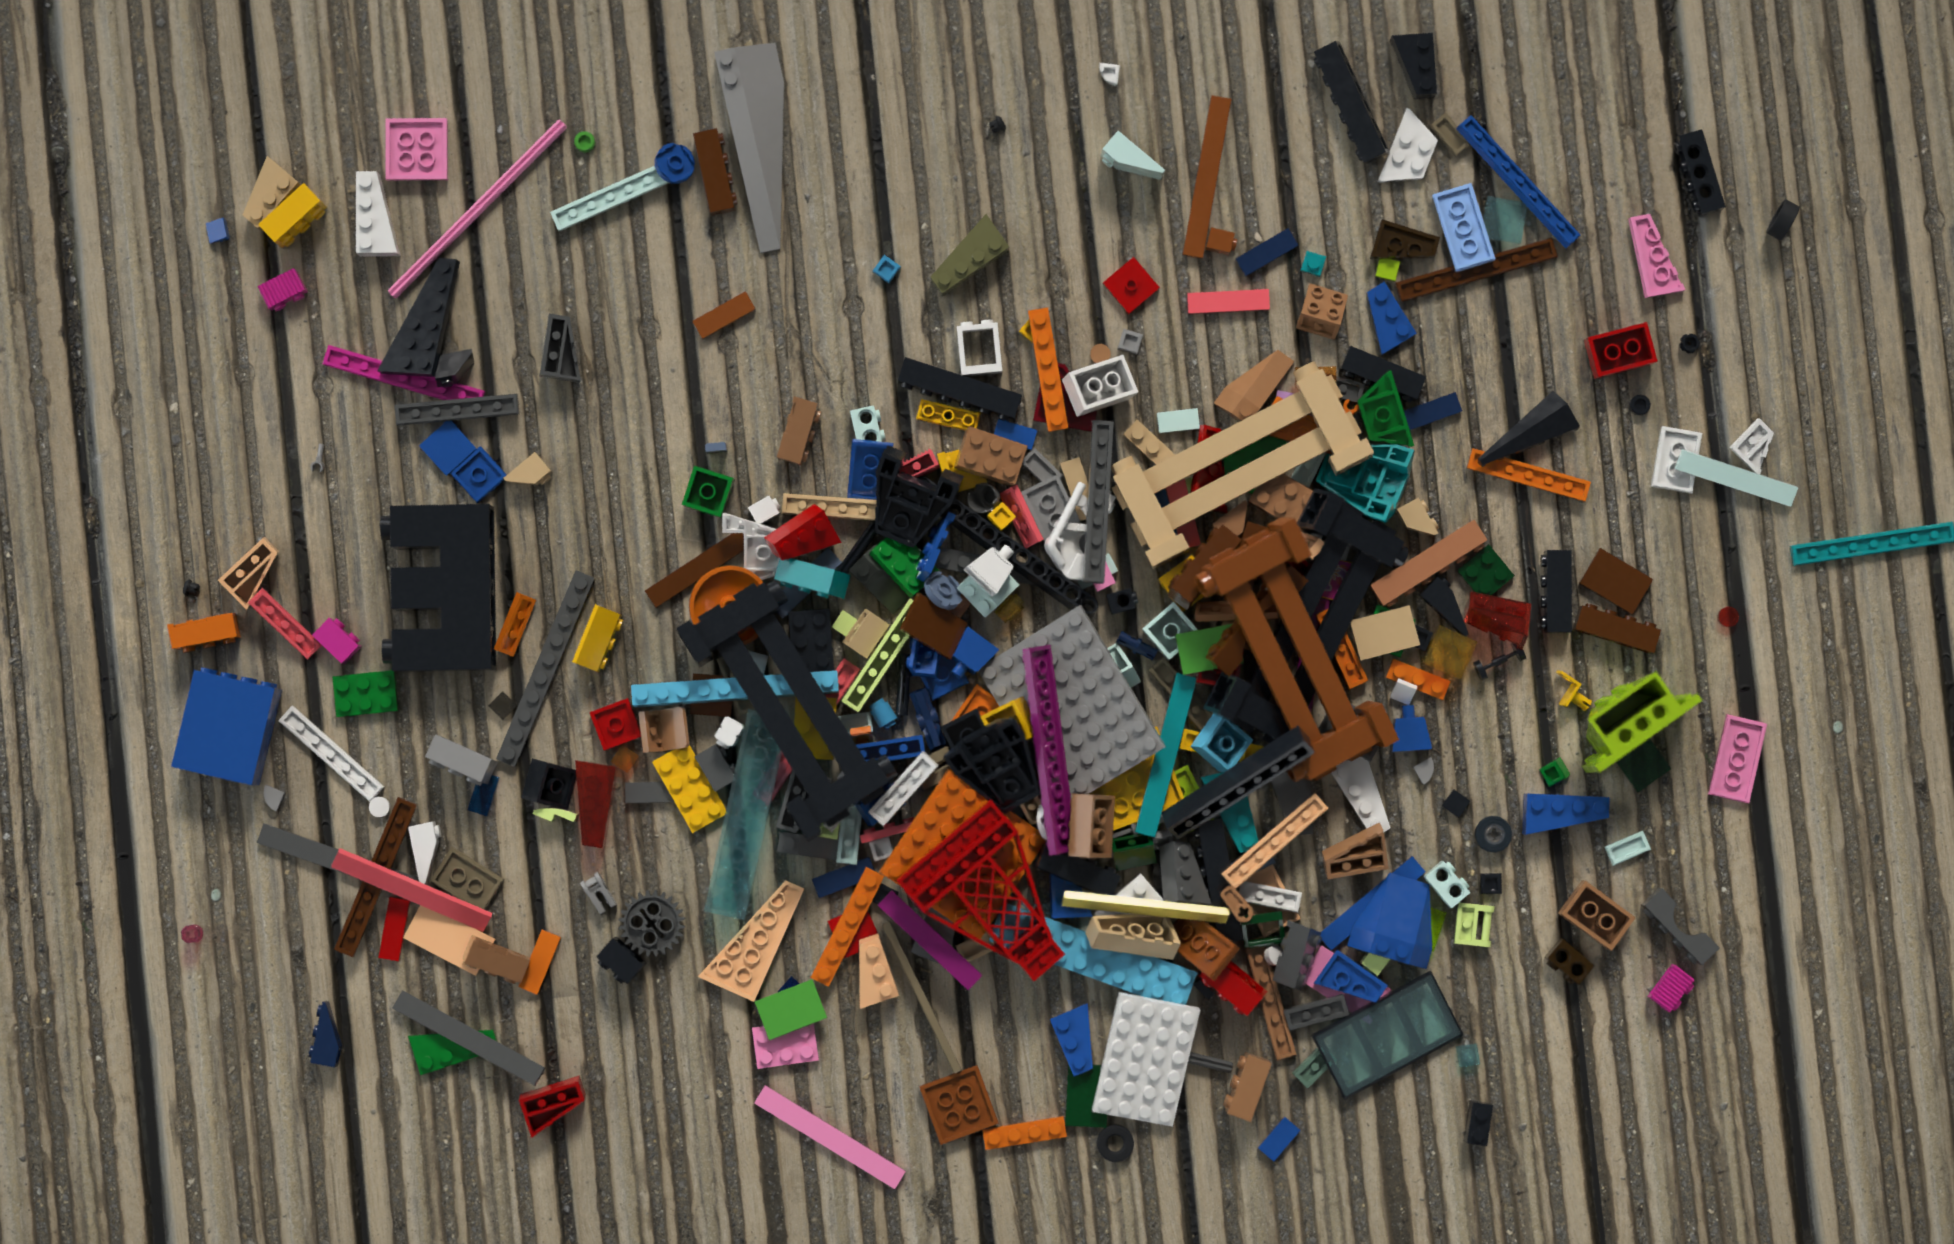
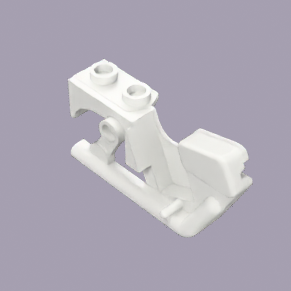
M1078 482L1072 497H1070L1059 520L1055 522L1054 529L1044 544L1047 554L1059 572L1069 580L1075 581L1083 579L1084 553L1080 549L1079 540L1086 533V524L1070 523L1068 520L1076 505L1087 516V498L1082 494L1086 485L1082 482ZM1111 491L1109 494L1108 514L1112 512L1115 506L1113 502L1116 497L1111 495Z

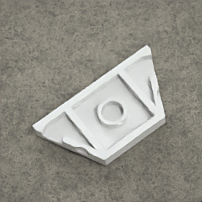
M1409 108L1405 110L1390 148V153H1388L1377 182L1417 180L1424 177L1438 140Z

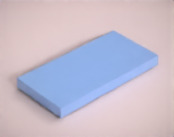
M1472 183L1433 194L1432 198L1455 271L1459 272L1495 261L1494 252Z

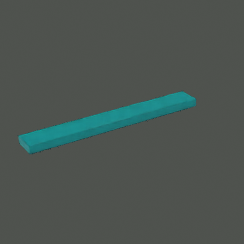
M1953 522L1791 545L1793 566L1952 543L1954 542Z
M1176 673L1160 737L1166 747L1154 755L1134 831L1136 833L1150 837L1156 836L1197 678Z

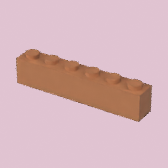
M1472 520L1405 562L1402 566L1369 585V588L1381 606L1387 605V607H1390L1398 602V596L1404 594L1406 597L1416 590L1414 586L1420 582L1422 585H1425L1433 580L1432 575L1436 572H1439L1441 575L1450 569L1449 564L1456 561L1458 564L1466 559V553L1473 550L1475 553L1485 547L1483 543L1487 541V538L1476 521Z

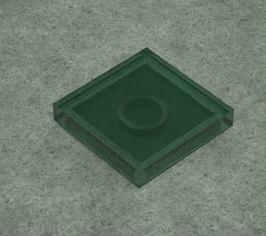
M1650 738L1616 761V764L1637 793L1671 770V767Z

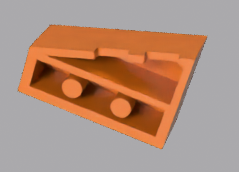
M236 613L210 616L195 621L189 620L186 623L176 625L174 623L167 624L172 649L183 650V653L196 651L195 647L203 646V649L216 646L215 643L222 641L223 644L235 643L236 638H241Z

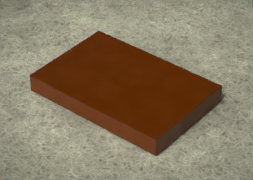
M1599 548L1579 584L1632 615L1653 579Z
M917 593L900 630L944 658L951 659L968 623L948 610L938 607L924 595Z

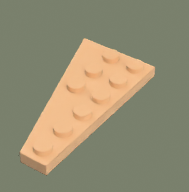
M785 880L698 977L754 1002L805 888Z

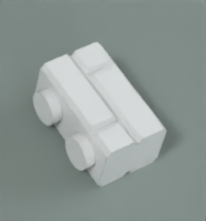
M725 717L721 723L722 727L714 735L718 739L716 743L726 749L730 746H736L740 739L738 736H741L744 732L745 725L731 717Z

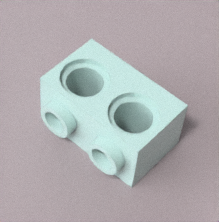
M873 405L850 411L856 439L865 440L867 434L873 433L877 436L876 441H886L884 429L879 430L878 422L882 421L879 409L875 410ZM865 413L872 416V421L868 424L861 422V416Z
M1440 861L1422 877L1430 884L1443 902L1452 909L1470 894L1467 889L1470 886L1462 877L1458 879L1454 874L1456 869L1450 862ZM1441 869L1446 872V878L1443 881H1439L1436 878L1437 872ZM1454 885L1460 889V893L1456 897L1450 895V888Z

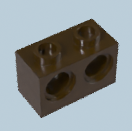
M1561 938L1545 956L1548 960L1546 964L1554 971L1559 969L1564 973L1562 977L1571 985L1573 983L1580 985L1595 966ZM1558 951L1565 953V959L1562 962H1558L1555 958ZM1579 964L1581 972L1574 976L1571 972L1572 966Z

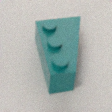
M790 558L783 561L779 559L774 579L781 581L780 586L792 589V586L795 585L799 586L798 590L810 593L813 590L817 591V596L828 598L831 595L844 599L851 575Z

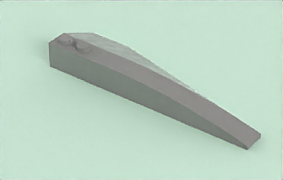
M758 44L716 51L714 53L760 253L781 249L784 79L776 44Z

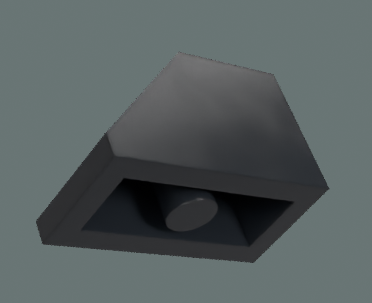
M472 349L439 356L435 374L437 387L447 388L459 383L474 362Z

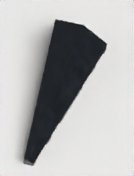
M1552 391L1478 458V464L1484 467L1487 463L1494 460H1502L1505 456L1512 453L1523 452L1543 444L1546 440L1557 436L1558 438L1571 430L1576 431L1580 428V425L1568 403Z

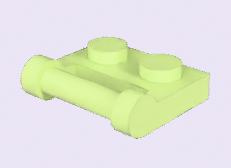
M1459 902L1457 904L1453 943L1491 947L1489 937L1492 912H1494L1495 906ZM1484 911L1481 940H1477L1478 912Z

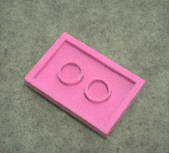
M814 1023L769 1040L764 1026L752 1027L757 1069L819 1060Z

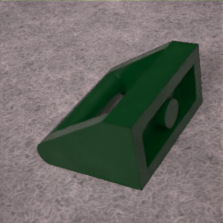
M1282 911L1254 914L1250 921L1241 923L1244 949L1282 944L1283 938H1285ZM1278 920L1280 936L1248 941L1246 925Z

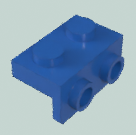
M911 637V654L907 657V668H909L912 676L936 677L940 654Z

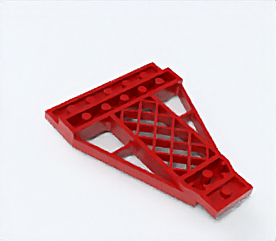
M989 800L895 881L922 913L1020 965L1031 980L1035 981L1060 960L1065 953L1052 939L1050 929L1047 926L1018 834L1019 831L1003 815L994 802ZM1014 837L1022 865L1009 876H1006L991 856ZM987 861L990 865H982V863ZM981 867L991 868L990 880L980 879ZM975 869H977L976 879L966 878ZM1022 870L1025 872L1035 909L1032 908L1012 883V879ZM995 872L1003 881L994 880ZM965 881H975L974 893H964ZM961 882L959 890L956 886ZM979 882L990 883L989 895L978 894ZM994 883L1004 884L1003 896L993 895ZM1008 888L1016 897L1007 896ZM951 890L967 909L966 913L953 924L928 910ZM964 895L974 896L973 906ZM978 896L988 897L987 909H977ZM992 898L1003 899L1002 911L991 910ZM1007 899L1017 900L1016 912L1006 911ZM1021 904L1029 913L1020 912ZM977 911L987 912L986 922ZM991 912L1001 913L1000 925L990 924ZM1005 914H1016L1015 926H1004ZM972 915L994 941V945H990L960 929L958 925ZM1020 915L1030 916L1029 928L1019 927ZM990 927L1000 928L999 938ZM1004 928L1014 929L1013 941L1003 940ZM1018 930H1026L1018 937Z

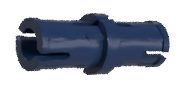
M1121 631L1116 643L1132 650V653L1143 655L1153 661L1158 651L1157 648L1142 642L1141 638L1136 639Z

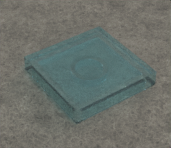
M1487 196L1483 221L1489 239L1521 244L1527 206L1523 202Z

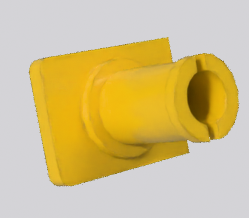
M1557 670L1556 674L1571 683L1560 700L1559 705L1567 707L1572 702L1583 711H1586L1589 707L1585 704L1591 705L1592 700L1578 692L1582 684L1565 672Z

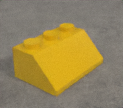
M595 604L572 662L600 672V669L604 670L608 662L606 654L608 650L612 651L616 641L613 638L616 631H620L624 621L621 619L622 615Z

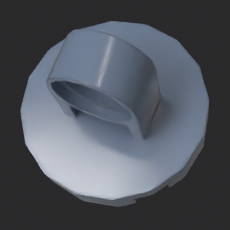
M933 572L925 580V597L942 609H954L963 599L961 598L962 593L957 589L959 583L950 575L948 577L941 575L943 572Z

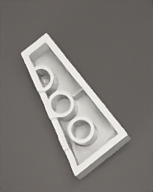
M356 171V253L359 256H401L381 176L377 171Z

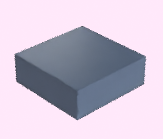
M725 442L707 443L705 445L706 453L727 452V444Z

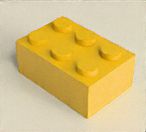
M303 183L258 225L281 248L289 247L295 241V236L307 231L314 219L318 220L325 214L327 206Z

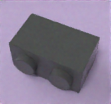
M715 744L694 756L715 792L737 780L736 775H738V772L733 763L729 765L725 758L728 757V754L722 746L718 747Z

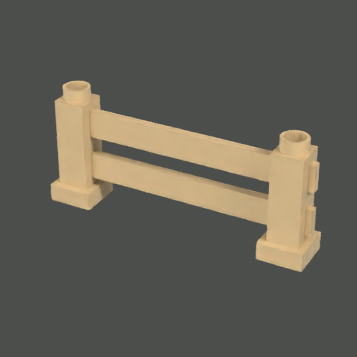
M1315 361L1308 363L1293 372L1297 380L1296 387L1298 392L1145 471H1142L1139 463H1135L1132 456L1126 457L1111 466V471L1114 474L1113 480L1116 484L1111 489L1122 510L1128 508L1135 522L1130 525L1141 547L1146 544L1148 545L1150 550L1146 551L1145 555L1153 570L1190 551L1183 534L1181 533L1176 536L1173 530L1330 450L1332 456L1329 457L1328 462L1335 476L1373 457L1374 451L1367 438L1360 441L1358 437L1362 432L1351 411L1345 413L1339 401L1343 396L1332 375L1326 376L1323 369L1319 370ZM1309 414L1313 417L1318 428L1161 508L1155 496L1156 493Z

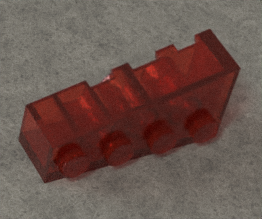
M575 760L582 845L605 848L618 767Z

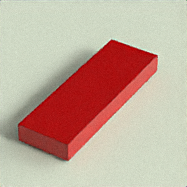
M389 897L378 958L400 961L410 906L409 900Z

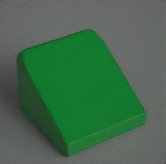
M1561 757L1539 769L1549 787L1570 775Z

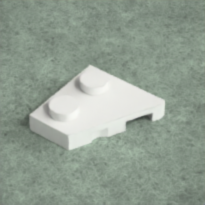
M1757 418L1729 448L1752 472L1760 474L1763 459L1766 458L1768 445L1774 433L1761 419Z

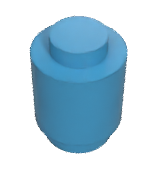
M881 698L869 706L871 709L870 713L879 728L884 727L886 730L896 724L894 720L897 716L888 701L885 702Z

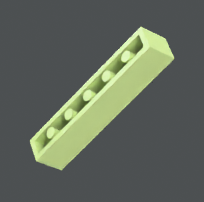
M912 599L908 600L842 699L843 703L860 713L910 638L909 635L900 630V627L913 602Z

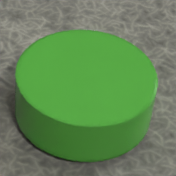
M582 131L576 135L574 143L580 152L587 153L595 147V138L591 133Z

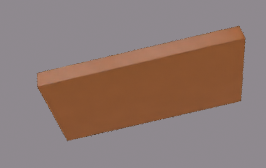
M1177 919L1173 924L1181 943L1177 952L1213 981L1216 980L1240 949L1206 921Z

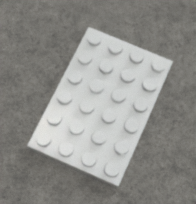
M1119 992L1092 1112L1173 1127L1200 1008Z

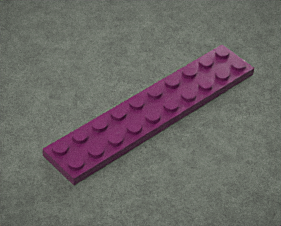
M1043 645L1022 649V661L1025 667V682L1028 689V704L1030 705L1031 712L1030 722L1033 727V744L1036 750V765L1039 773L1038 783L1041 788V805L1044 811V827L1047 834L1046 844L1049 849V855H1057L1069 852L1071 795L1051 645Z

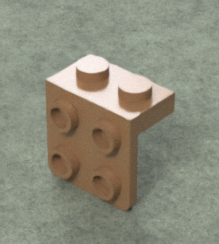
M684 707L638 712L643 753L689 747L687 718Z

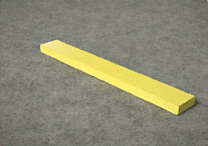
M1065 891L1062 899V906L1225 924L1229 917V909L1224 907Z

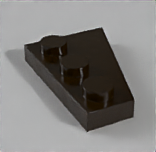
M1382 219L1370 259L1434 258L1440 237Z

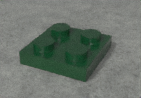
M1489 544L1456 570L1482 602L1515 576Z

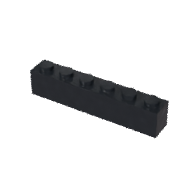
M1334 41L1314 51L1316 56L1314 57V62L1318 69H1322L1324 74L1322 76L1323 82L1332 91L1330 97L1334 105H1338L1341 111L1339 117L1342 123L1346 124L1349 129L1347 134L1350 141L1356 144L1357 150L1355 152L1360 161L1363 160L1364 163H1370L1390 153L1341 43Z
M907 357L904 359L898 377V383H901L900 387L908 390L916 388L921 390V394L932 397V394L940 396V400L948 403L954 400L960 402L959 406L971 409L972 406L978 408V412L990 416L991 413L998 415V419L1008 422L1010 419L1015 420L1022 398L1021 394Z
M1218 816L1213 817L1193 831L1195 839L1199 838L1200 846H1197L1198 858L1203 860V866L1200 867L1202 878H1206V889L1211 901L1210 906L1228 908L1220 894L1225 888L1231 886L1222 876V873L1230 867L1222 818ZM1230 910L1226 924L1213 922V928L1231 942L1243 940L1241 924L1235 919Z

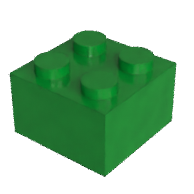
M694 466L682 505L722 518V513H725L735 479Z

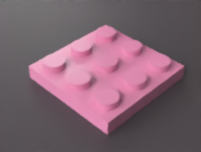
M386 119V180H448V119Z

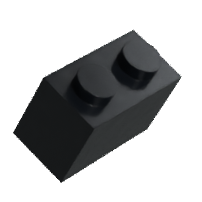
M1469 1100L1464 1142L1487 1146L1493 1111L1491 1103Z

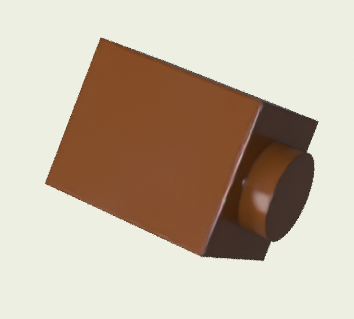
M1211 227L1205 250L1229 256L1231 250L1235 251L1237 239H1234L1235 233Z

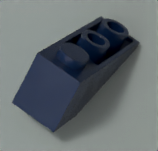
M323 1001L322 1005L319 1004L316 1016L319 1017L318 1025H315L312 1036L315 1037L314 1046H310L308 1057L311 1058L310 1063L335 1068L339 1064L342 1043L329 1001Z

